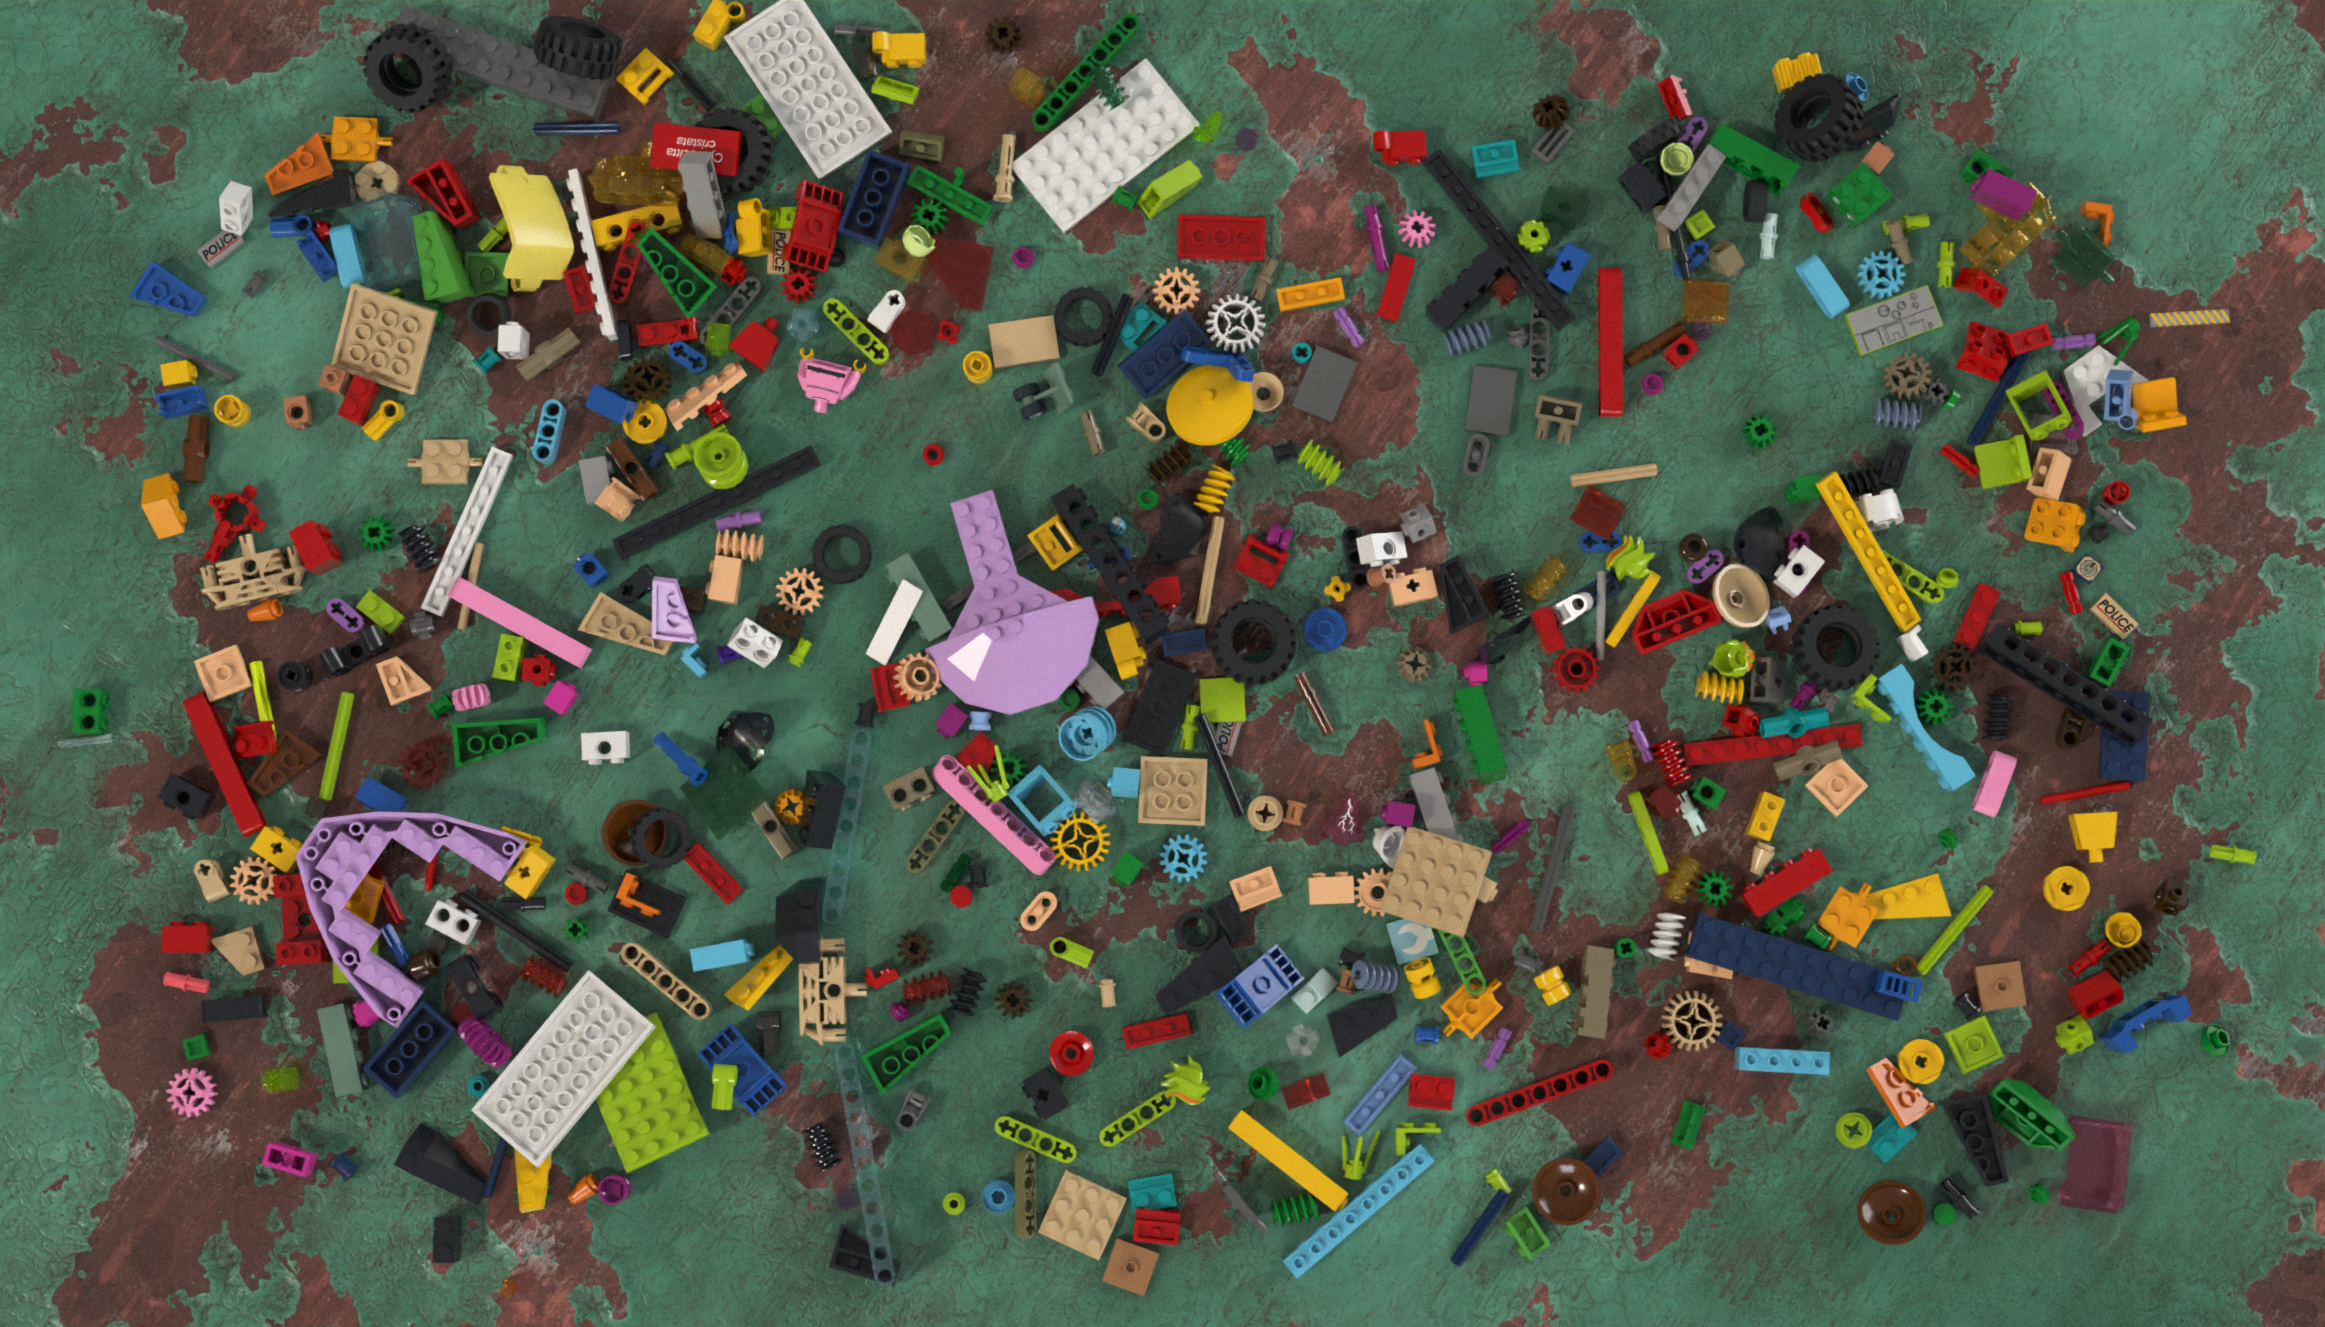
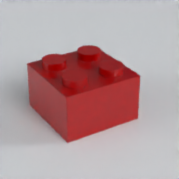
M311 519L288 532L309 572L321 576L343 564L341 560L343 554L337 545H333L330 539L333 535L327 526Z

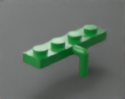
M916 165L906 182L909 187L937 202H941L942 205L973 222L984 226L993 210V206L959 188L965 179V174L961 167L955 169L956 177L950 183L925 168Z

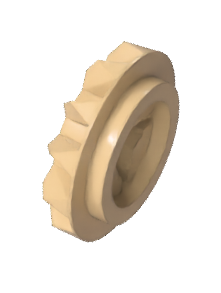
M1260 796L1249 805L1248 819L1254 828L1261 831H1270L1281 823L1283 809L1275 798ZM1268 804V811L1275 814V816H1268L1265 823H1263L1262 815L1255 812L1263 811L1265 805Z

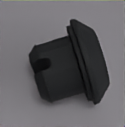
M834 248L829 265L840 267L845 262V254L841 249Z
M2092 525L2089 530L2091 540L2096 544H2100L2103 539L2108 538L2109 532H2105L2107 527L2104 525L2100 527Z

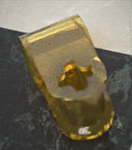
M1623 739V742L1611 746L1606 744L1605 750L1615 778L1621 783H1628L1633 780L1637 774V768L1628 739ZM1621 767H1628L1630 769L1631 776L1629 778H1624L1620 774Z

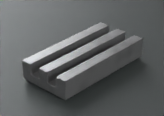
M1565 122L1564 127L1560 128L1541 152L1538 149L1554 131L1552 127L1546 131L1530 151L1539 160H1542L1545 165L1550 163L1575 132ZM1565 130H1567L1568 133L1566 134V136L1561 140V142L1556 146V148L1551 152V154L1548 157H1546L1545 154L1547 153V151L1552 147V145L1557 141V139L1562 135V133Z

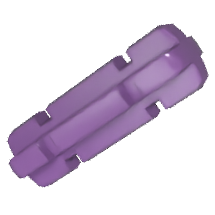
M1343 307L1338 308L1333 313L1337 321H1340L1339 324L1347 337L1351 338L1350 342L1355 348L1361 346L1364 343L1361 334H1358V329L1351 318L1347 317L1346 310Z
M2094 334L2067 336L2063 339L2058 337L2053 339L2054 344H2051V347L2054 351L2062 350L2063 348H2081L2084 345L2089 347L2096 344Z
M1639 721L1630 722L1628 728L1633 733L1632 737L1639 752L1641 751L1643 761L1647 763L1654 760V754L1649 749L1650 745L1644 732L1640 729L1642 727Z
M1502 1027L1499 1030L1498 1038H1495L1487 1053L1489 1054L1488 1057H1485L1482 1065L1490 1070L1494 1069L1497 1063L1495 1062L1496 1059H1499L1506 1046V1040H1509L1512 1032Z

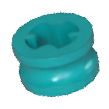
M1303 342L1296 344L1292 350L1294 361L1299 364L1309 362L1312 356L1310 346ZM1299 348L1302 351L1306 349L1308 351L1306 352L1307 357H1297V350Z

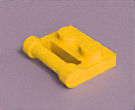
M645 48L616 80L645 106L649 102L648 98L667 78L670 79L674 73ZM659 69L661 73L642 93L638 90Z
M1060 513L1027 535L1053 572L1084 551L1062 521L1063 518ZM1056 526L1072 550L1066 553L1051 532V527Z

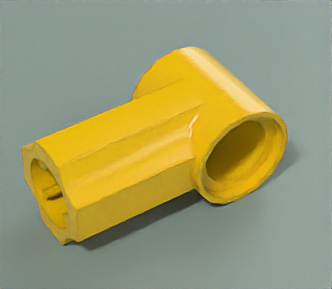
M391 400L383 402L377 413L362 429L377 442L395 422L400 421L404 417V407ZM391 406H395L396 413L390 417L388 409Z

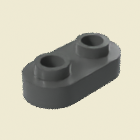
M1474 434L1467 442L1462 470L1470 478L1479 477L1485 469L1490 443L1483 434ZM1474 443H1481L1482 448L1479 450L1475 449ZM1472 463L1476 464L1477 470H1470L1469 465Z

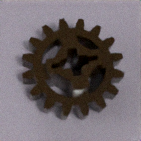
M642 357L641 363L634 360V367H627L628 373H624V380H626L624 381V388H628L627 394L629 396L634 394V401L641 398L642 404H645L647 400L654 404V399L656 398L659 401L663 400L662 394L668 396V388L672 387V382L670 381L672 380V374L668 373V366L662 367L661 360L654 363L653 357L650 358L649 362ZM645 376H647V379H648L649 382H650V386H649V383L647 382V380L645 379Z
M1953 643L1950 645V649L1947 645L1942 646V651L1936 650L1934 652L1937 658H1930L1934 665L1928 667V669L1934 670V674L1930 678H1937L1936 686L1943 684L1944 691L1951 687V691L1956 692L1957 687L1962 691L1966 689L1965 684L1968 686L1973 684L1970 678H1977L1978 675L1973 671L1978 669L1979 666L1973 664L1977 657L1971 658L1969 656L1972 650L1965 652L1964 645H1960L1957 649L1956 644ZM1955 653L1959 656L1956 658H1952L1950 655L1948 656L1947 654ZM1959 662L1955 667L1956 671L1949 673L1952 664ZM1955 677L1960 682H1950L1948 679Z

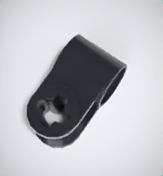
M648 563L638 568L619 585L618 594L625 602L634 603L652 590V580L657 574ZM626 588L633 589L632 596L626 595Z

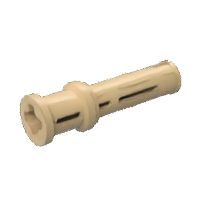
M1010 134L1002 135L999 174L995 177L997 185L996 194L993 195V200L1006 203L1013 200L1011 188L1015 180L1012 176L1016 136Z

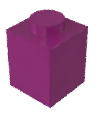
M950 703L936 721L935 725L939 727L936 731L946 739L949 736L954 739L970 717Z

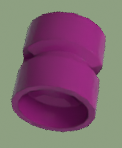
M621 1173L605 1177L598 1186L600 1199L610 1205L626 1200L632 1192L630 1179Z

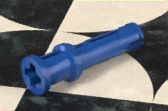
M660 732V734L658 733L655 736L654 743L678 765L680 773L686 774L690 778L692 785L697 786L706 779L708 771L705 768H701L696 763L694 757L687 756L664 732Z

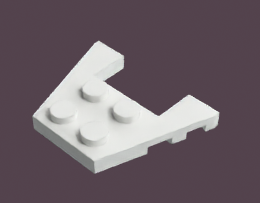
M2099 345L2061 372L2069 397L2072 399L2074 407L2084 422V437L2102 425L2089 405L2105 394L2106 378L2110 369L2133 371V384L2149 381L2122 361L2117 366H2114L2113 363L2116 357Z

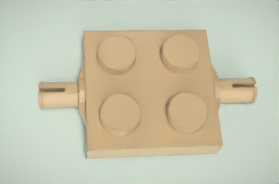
M467 439L423 440L421 458L407 459L408 467H421L423 485L468 484L470 466L483 467L484 465L483 457H470L469 441Z

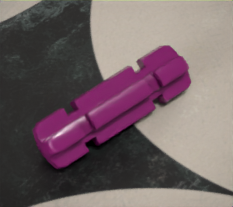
M1524 819L1516 823L1515 827H1511L1499 837V840L1494 841L1490 845L1496 854L1503 851L1505 846L1508 847L1521 836V833H1525L1530 828Z

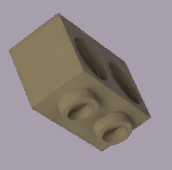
M923 766L883 786L894 810L900 809L901 813L912 808V803L919 799L922 803L932 798V793L936 791ZM922 779L926 782V788L922 792H917L914 785L916 781ZM903 789L906 792V799L902 802H897L895 793Z

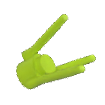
M997 744L994 745L1002 783H1000L999 779L992 782L982 765L979 764L978 768L988 784L986 786L970 765L967 766V770L993 802L1007 796L1008 792L1006 789L1010 788Z
M1380 1130L1376 1131L1363 1165V1161L1359 1160L1363 1137H1358L1354 1159H1349L1348 1163L1346 1136L1342 1135L1343 1164L1341 1170L1345 1171L1344 1177L1362 1180V1175L1366 1174L1368 1163L1380 1136Z

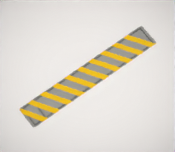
M2228 309L2149 314L2150 327L2230 322Z

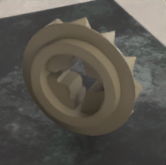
M1419 647L1407 648L1400 654L1397 661L1400 675L1410 682H1420L1426 679L1433 667L1432 658L1429 653ZM1415 655H1417L1418 663L1424 666L1417 667L1415 674H1413L1412 666L1405 662H1412Z

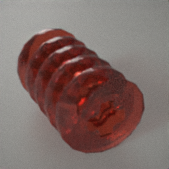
M532 954L524 963L518 977L522 976L524 982L530 980L531 986L538 984L539 990L546 988V994L548 995L554 992V998L558 999L569 982V978H565L566 971L558 975L559 967L556 966L551 971V963L548 962L543 967V959L540 958L537 962H534L535 955Z
M938 970L937 977L932 972H929V979H926L921 974L919 982L914 976L912 977V984H909L906 979L903 980V992L908 1007L910 1000L914 1005H917L918 998L925 1003L927 995L931 1000H935L936 993L940 998H943L944 991L949 996L952 995L948 977L941 970Z

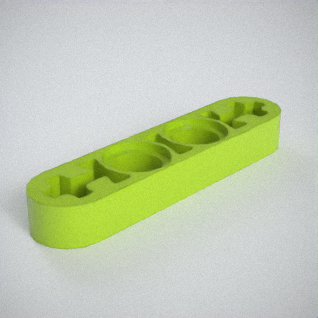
M832 298L825 301L823 304L824 314L874 364L884 365L888 362L890 354L886 346L839 300ZM829 305H838L837 310L842 315L838 322L835 321L838 319V316L834 312L828 313L830 311ZM844 320H854V327L851 330H845L842 326ZM861 334L870 336V342L867 345L858 343V337ZM874 342L877 343L876 345H874V347L879 352L884 350L883 359H874L876 355L874 351L870 349L873 346Z
M1882 550L1886 559L1890 560V566L1896 564L1901 568V574L1897 578L1905 590L1929 604L1938 603L1943 599L1944 589L1942 586ZM1911 576L1919 578L1920 585L1918 588H1912L1909 585L1908 580ZM1925 582L1928 583V585L1925 588H1927L1928 590H1937L1936 594L1938 595V598L1934 597L1931 599V594L1926 590H1924L1922 593L1919 592L1924 587Z
M1639 791L1629 793L1627 795L1653 868L1658 876L1668 873V865L1643 798Z
M1167 1090L1160 1091L1104 1127L1099 1135L1100 1142L1107 1147L1115 1146L1171 1110L1176 1104V1097L1171 1096V1105H1161L1159 1108L1162 1111L1158 1113L1156 1106L1151 1101L1155 1099L1156 1103H1159L1162 1100L1161 1096ZM1144 1106L1153 1108L1154 1114L1149 1119H1145L1141 1115V1109ZM1126 1118H1131L1135 1122V1127L1130 1131H1126L1122 1127V1121ZM1118 1124L1119 1130L1124 1136L1120 1137L1118 1133L1113 1137L1114 1142L1105 1141L1103 1139L1106 1136L1105 1131L1108 1130L1112 1133L1116 1130L1114 1125Z
M1001 1116L995 1122V1130L1000 1136L1062 1163H1070L1076 1158L1077 1151L1075 1146L1065 1140L1010 1116ZM1008 1120L1009 1126L1015 1128V1124H1019L1020 1127L1017 1129L1015 1137H1012L1013 1131L1007 1129L1005 1132H1002V1127L999 1126V1123ZM1025 1128L1032 1132V1138L1026 1142L1022 1141L1019 1137V1132ZM1047 1137L1051 1139L1053 1143L1051 1149L1043 1150L1040 1147V1140ZM1056 1141L1061 1143L1059 1146L1061 1149L1070 1147V1152L1073 1153V1156H1068L1067 1159L1062 1158L1063 1153L1059 1151L1056 1152V1155H1053L1052 1152L1056 1148Z

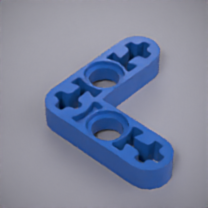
M1188 346L1182 349L1181 359L1183 361L1226 367L1234 379L1243 382L1253 381L1255 369L1242 354Z

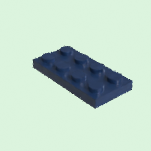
M1182 309L1119 363L1117 367L1143 399L1146 400L1189 363L1181 359L1183 347L1206 348L1212 342L1188 312Z
M2108 690L2114 696L2124 699L2135 709L2145 712L2149 717L2150 693ZM2101 728L2098 778L2145 782L2148 729L2142 739L2132 748Z

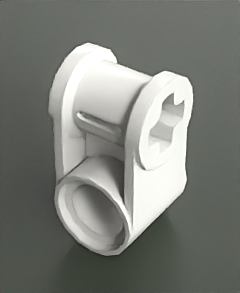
M891 290L886 293L881 302L873 309L867 321L882 332L887 333L905 307L906 301L903 295L897 290ZM898 297V301L900 303L898 305H892L890 299H896Z
M1580 592L1550 607L1559 622L1558 627L1565 626L1575 620L1576 617L1591 609L1593 598L1587 592ZM1578 598L1584 601V608L1578 606Z

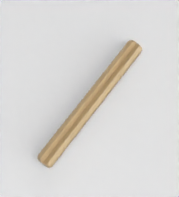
M1214 516L1212 519L1195 619L1197 624L1202 625L1207 624L1224 525V518Z

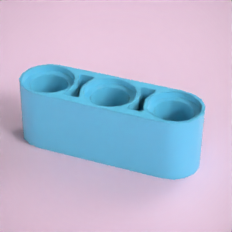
M352 223L329 228L330 239L343 288H350L353 283L366 284L365 270Z
M1813 254L1795 266L1797 274L1828 318L1832 319L1850 307L1847 297L1817 255Z
M555 399L548 400L543 405L533 446L534 458L544 465H549L556 459L566 418V408ZM559 406V413L551 416V408ZM554 427V434L551 437H546V429ZM548 448L549 455L544 459L540 458L541 450Z

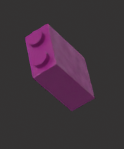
M1988 169L1984 174L1980 173L1977 179L1973 180L1969 191L1972 192L1969 199L2014 220H2019L2029 211L2037 194V190L1991 169Z

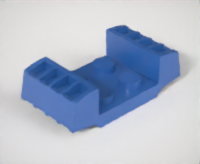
M1276 944L1214 995L1240 1028L1244 1029L1305 978L1280 949L1279 945Z
M2169 995L2162 999H2150L2114 1020L2111 1028L2099 1038L2110 1051L2125 1053L2139 1047L2130 1030L2135 1032L2145 1026L2144 1022L2147 1020H2156L2162 1016L2166 1022L2180 1023L2192 1011L2185 995Z
M730 1023L697 1054L712 1072L714 1064L738 1066V1078L736 1086H734L733 1096L754 1117L787 1087V1082L777 1071L774 1072L746 1041V1036L737 1026Z

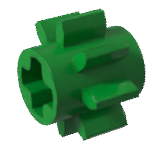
M575 916V922L566 920L568 926L562 929V931L568 934L566 940L574 938L575 944H579L580 938L588 940L586 934L592 931V929L587 928V919L580 922L579 916ZM577 926L582 929L581 932H573V928Z

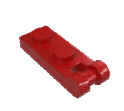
M690 317L689 319L636 325L639 347L669 345L677 341L700 340V335L696 328L698 318ZM683 327H688L687 334L682 333Z

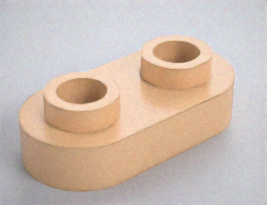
M1045 891L1036 896L1021 915L1020 922L1023 928L1035 931L1042 926L1057 907L1055 895ZM1045 898H1048L1051 902L1048 907L1042 905V901ZM1031 915L1036 917L1034 924L1028 922V917Z

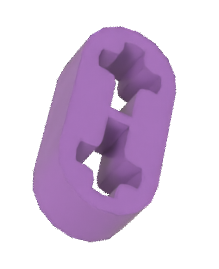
M1702 117L1692 118L1686 126V133L1679 138L1677 143L1685 144L1688 138L1691 139L1689 147L1692 148L1691 151L1694 153L1707 131L1706 120ZM1700 123L1701 130H1698L1695 135L1691 134L1694 129L1692 124Z
M1710 550L1704 558L1692 564L1686 571L1688 582L1694 585L1704 582L1723 564L1722 553L1718 550ZM1708 555L1712 557L1716 555L1718 557L1716 560L1717 565L1714 563L1709 567L1705 565L1710 560ZM1702 567L1704 571L1700 574L1701 579H1693L1691 577L1693 575L1692 569L1697 571Z
M334 598L328 602L327 613L344 629L351 633H359L364 629L365 619L347 602L339 598ZM335 604H342L340 608L345 612L344 615L338 612L334 613L335 608L333 606ZM347 618H358V627L352 626L350 628L351 622Z

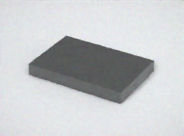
M1316 346L1292 407L1332 423L1357 362Z
M1478 365L1473 366L1464 431L1509 436L1518 371Z

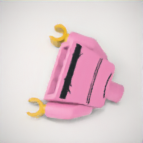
M812 348L810 349V354L806 356L804 355L805 349H800L802 359L799 363L797 377L802 389L806 391V397L816 399L814 411L827 413L828 403L836 404L839 400L845 399L855 389L861 377L860 374L866 371V363L862 369L856 367L858 360L854 361V371H851V367L815 359Z

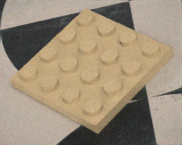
M356 283L351 284L331 367L415 395L438 311Z
M1414 827L1407 828L1380 911L1464 938L1492 852Z

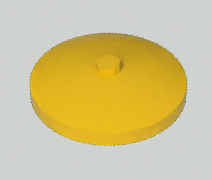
M1201 366L1189 371L1175 383L1167 399V417L1173 430L1183 440L1203 446L1220 444L1236 436L1247 425L1254 409V395L1249 382L1234 379L1226 367Z

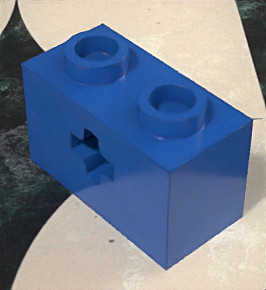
M1567 242L1564 248L1562 246L1559 247L1554 256L1558 260L1554 267L1549 265L1544 277L1547 278V281L1555 291L1567 297L1590 254ZM1565 264L1569 266L1566 273L1562 271Z

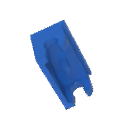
M310 230L306 233L307 238L302 241L298 239L297 244L321 280L325 282L338 273L337 264L323 242Z
M593 384L585 407L622 424L624 419L628 423L632 420L639 402L607 386Z
M199 385L154 394L155 401L160 404L161 408L158 412L165 419L209 410L205 389Z
M367 777L355 796L358 803L374 812H403L407 806V803H405L407 798L370 777Z

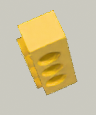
M676 199L590 221L596 245L600 251L604 250V252L614 251L617 249V246L623 245L628 227L636 220L645 222L646 225H649L659 235H676L680 233V230L685 229L679 203ZM658 217L665 218L661 226L654 224ZM616 228H622L620 236H612ZM642 230L635 231L633 240L628 238V241H634Z

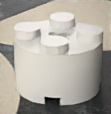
M1893 489L1881 491L1880 495L1872 496V494L1862 495L1859 497V501L1855 502L1871 533L1890 528L1889 524L1895 521L1897 525L1904 520L1897 495Z

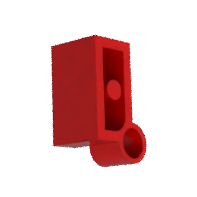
M1381 130L1372 133L1373 150L1381 152V164L1387 163V166H1398L1400 163L1409 162V165H1419L1422 161L1426 160L1425 130L1401 132Z

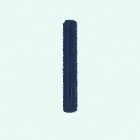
M619 122L534 124V134L536 136L619 135L621 132Z
M1498 1190L1452 1255V1263L1457 1266L1462 1265L1508 1200L1509 1194L1506 1191Z

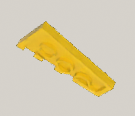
M1938 873L1875 891L1866 896L1871 905L1880 909L1874 919L1952 916Z
M778 944L732 986L724 996L749 1011L793 958Z
M514 1148L519 1210L521 1213L544 1209L549 1182L548 1174L552 1164V1152L538 1168Z

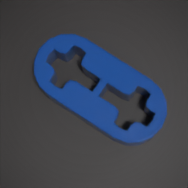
M1695 241L1686 249L1690 259L1688 264L1690 273L1708 256L1709 246L1704 241ZM1694 247H1702L1704 249L1702 251L1703 256L1698 254L1693 258L1692 255L1696 251ZM1675 260L1673 271L1676 275L1682 277L1681 270H1679L1680 265H1677Z
M681 341L674 342L670 346L669 354L671 358L692 373L702 374L707 370V359L692 347ZM684 347L683 351L688 356L686 358L682 355L675 357L677 354L675 349ZM693 358L696 361L702 359L701 363L703 364V366L701 368L697 367L696 369H694L695 365L690 361V359Z
M1586 532L1579 538L1578 544L1580 549L1587 553H1610L1620 547L1622 541L1621 537L1615 532ZM1589 536L1592 541H1598V544H1592L1590 548H1587V544H1583V541ZM1611 536L1617 544L1610 548L1609 544H1602V541H1607Z

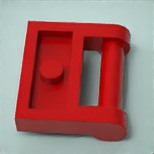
M1250 533L1233 569L1272 589L1290 553L1285 550L1282 552L1256 539V536ZM1253 546L1278 559L1277 565L1249 552L1250 548Z

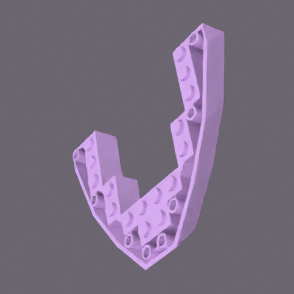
M376 811L321 818L296 854V860L309 908L333 961L378 1017L398 1028L423 993L425 986L370 951L381 931L344 908L347 901L391 838L429 863L441 846L445 845L499 882L524 848L527 840L504 831L438 813Z

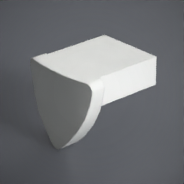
M1919 624L1896 639L1911 662L1929 653L1917 636V633L1922 630Z

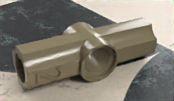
M568 327L551 341L546 340L538 345L534 353L516 367L526 381L529 382L545 369H551L559 364L563 356L581 344V342Z
M1837 740L1815 748L1813 746H1803L1796 751V755L1776 761L1773 765L1779 780L1782 781L1801 773L1813 775L1821 769V766L1843 758Z
M762 794L755 796L745 804L759 824L761 831L767 836L782 860L798 850V847L784 828L782 821L778 819ZM775 821L777 829L769 833L767 825L769 822Z

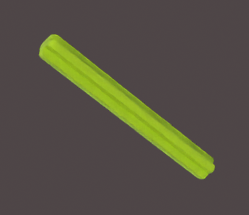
M342 692L340 696L319 798L323 800H332L354 701V694L349 692Z
M1984 885L1979 889L1915 966L1917 972L1925 975L1992 896L1993 891L1988 886Z

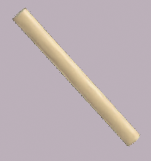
M475 542L467 579L473 585H476L484 544ZM462 604L457 629L466 630L471 609Z

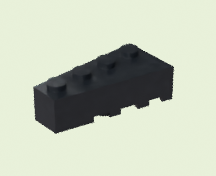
M1491 246L1483 253L1480 252L1472 260L1473 264L1468 269L1464 268L1457 275L1458 279L1453 285L1449 283L1441 291L1443 295L1438 300L1434 298L1426 306L1428 311L1425 317L1442 333H1445L1506 272L1509 263Z
M1982 1091L1939 1101L1982 1183L1988 1187L2009 1182L1986 1093Z

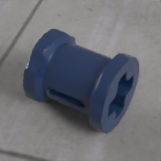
M345 1152L339 1154L329 1165L331 1169L334 1168L343 1176L344 1182L348 1181L360 1168L346 1157Z

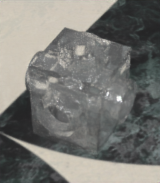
M1305 1023L1292 1027L1293 1032L1284 1034L1291 1056L1300 1054L1302 1058L1314 1054L1313 1049H1317L1316 1043L1320 1042L1316 1029L1312 1030L1311 1026L1306 1027ZM1305 1036L1307 1038V1042L1305 1044H1300L1299 1039Z

